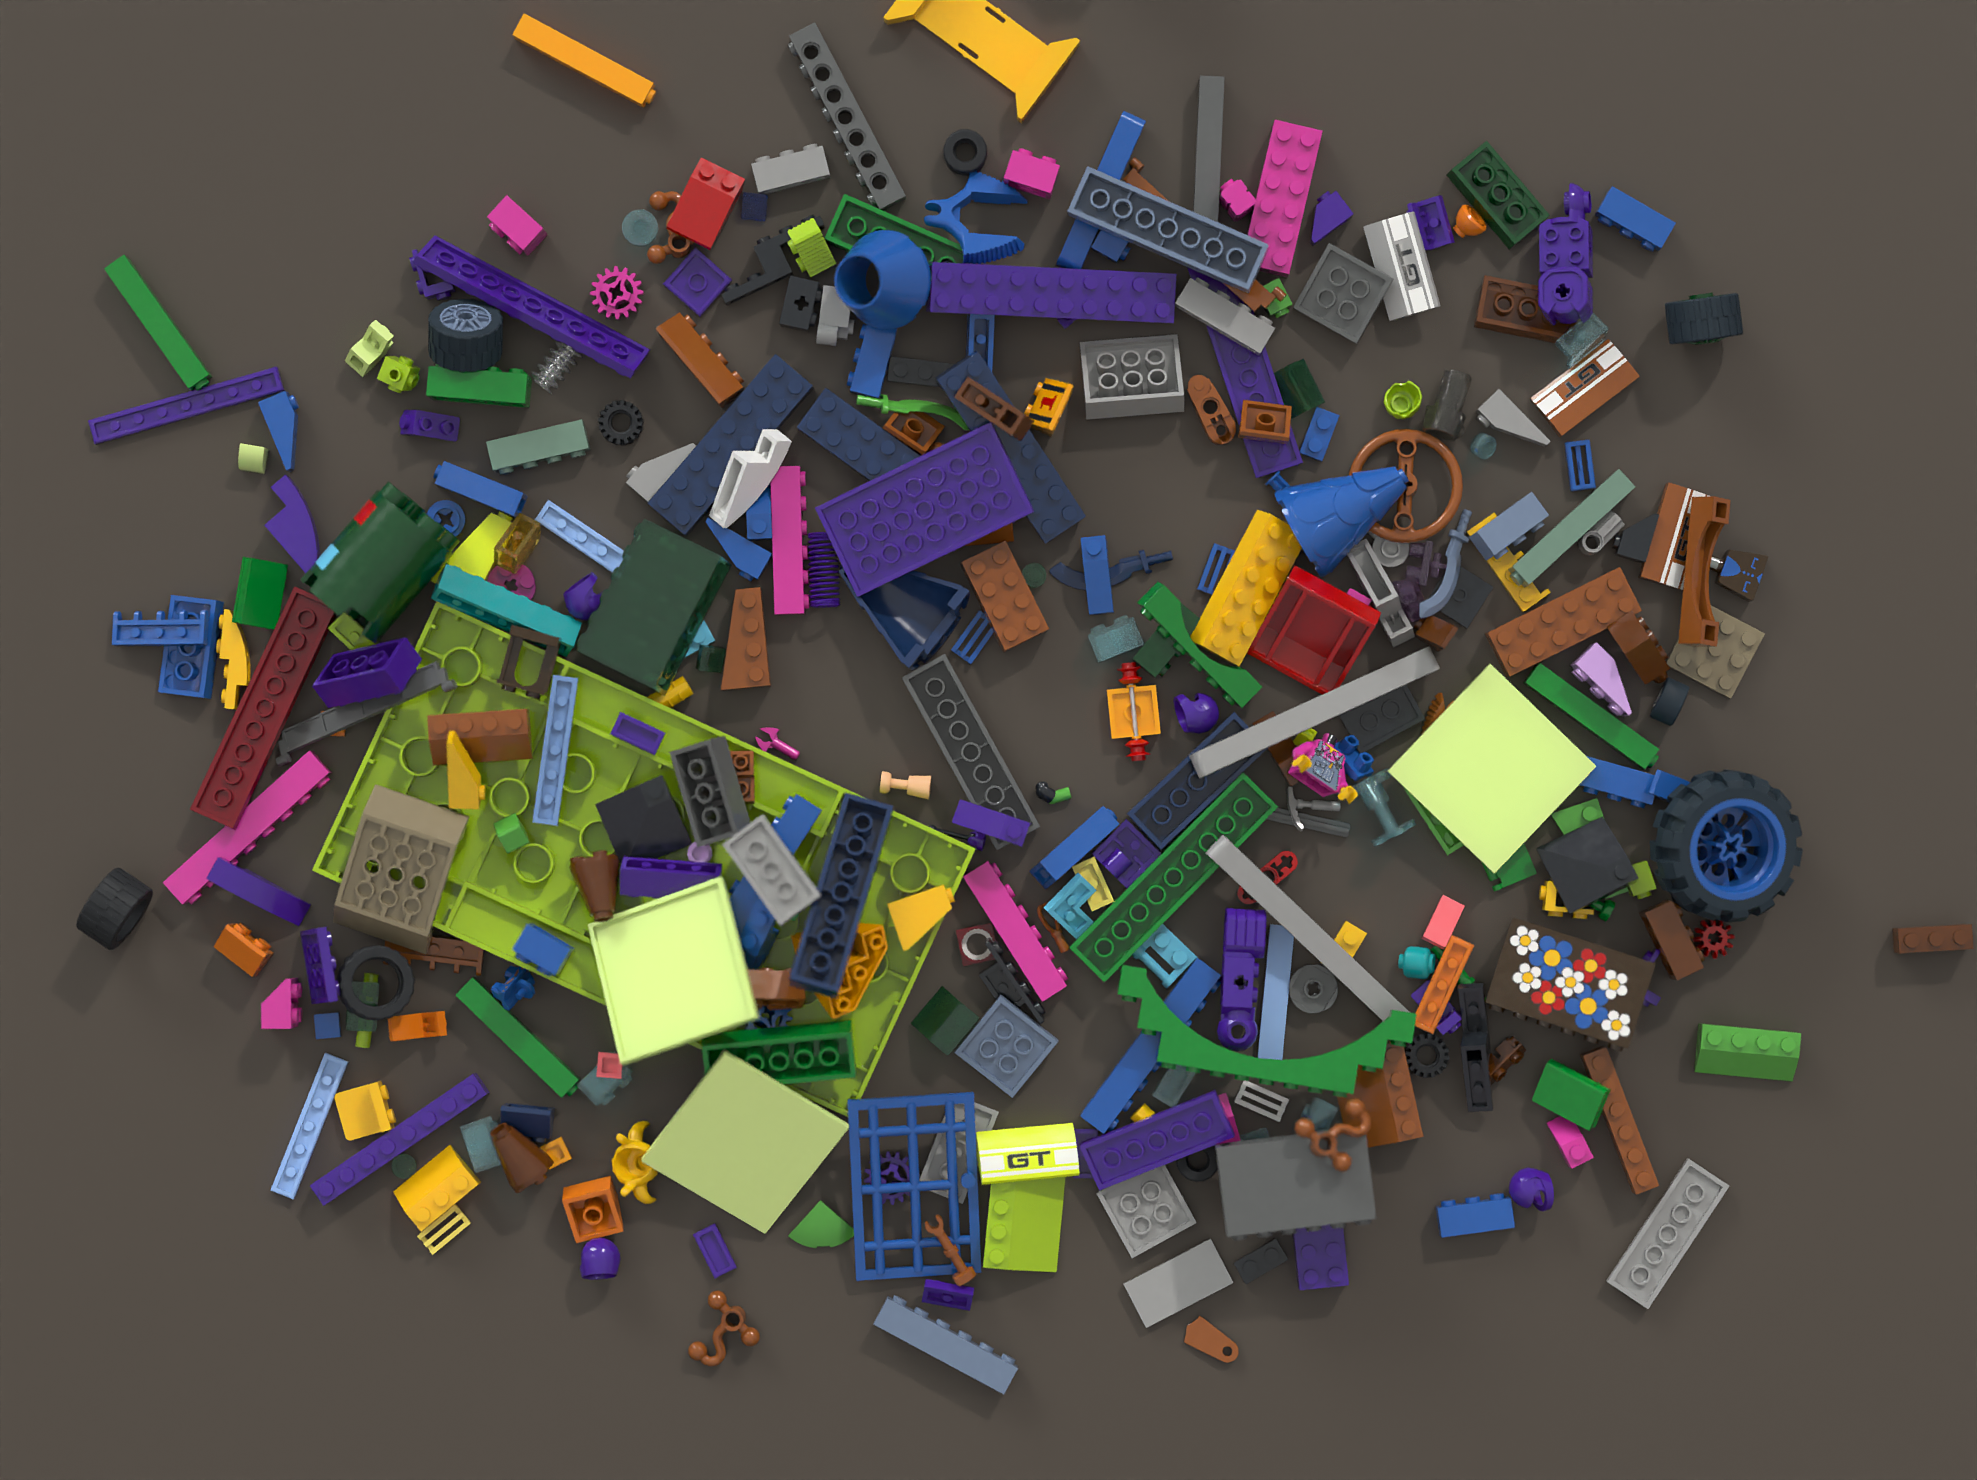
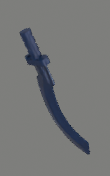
M1140 550L1137 556L1120 559L1117 565L1110 567L1111 586L1125 581L1132 576L1131 573L1144 569L1146 574L1152 573L1148 565L1172 561L1171 551L1146 557L1145 551ZM1061 562L1049 570V573L1061 583L1072 588L1086 590L1084 572L1075 571Z

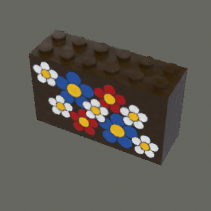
M1513 917L1485 1002L1490 1003L1489 1009L1501 1013L1508 1009L1514 1011L1513 1017L1527 1021L1529 1016L1538 1019L1536 1024L1550 1029L1552 1024L1561 1027L1560 1032L1575 1036V1033L1578 1032L1585 1035L1584 1040L1596 1044L1599 1043V1040L1609 1042L1608 1048L1622 1052L1623 1047L1629 1048L1656 963Z

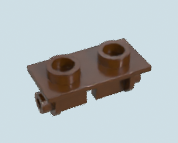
M1513 1036L1506 1038L1495 1049L1501 1055L1499 1059L1492 1053L1490 1054L1489 1071L1491 1085L1495 1081L1499 1082L1507 1073L1506 1070L1512 1064H1518L1524 1057L1523 1053L1526 1049Z

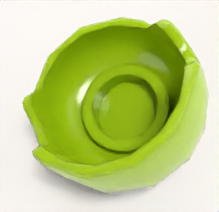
M1411 381L1393 384L1387 390L1384 397V406L1387 413L1397 419H1407L1415 415L1419 411L1422 401L1420 388Z

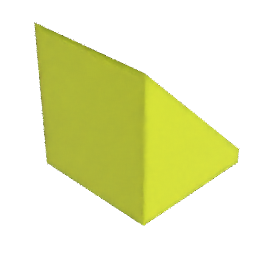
M1310 728L1299 733L1293 742L1296 746L1306 741L1311 742L1318 732Z

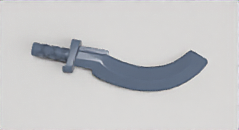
M1463 509L1457 529L1449 531L1448 536L1451 537L1445 553L1447 567L1444 579L1437 592L1431 598L1420 602V618H1426L1439 612L1450 600L1455 590L1461 566L1460 550L1462 544L1468 543L1470 536H1465V530L1472 515V512Z

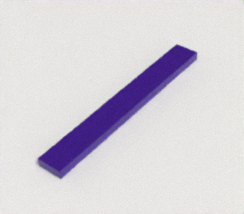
M273 367L203 387L199 391H189L88 420L94 444L97 445L284 391L278 367Z

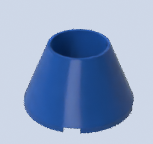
M880 230L863 236L854 244L838 265L834 282L839 298L862 322L877 329H896L913 321L921 307L925 306L930 292L931 275L928 261L923 251L907 235L892 230ZM872 262L877 267L880 275V288L874 299L866 286V273Z

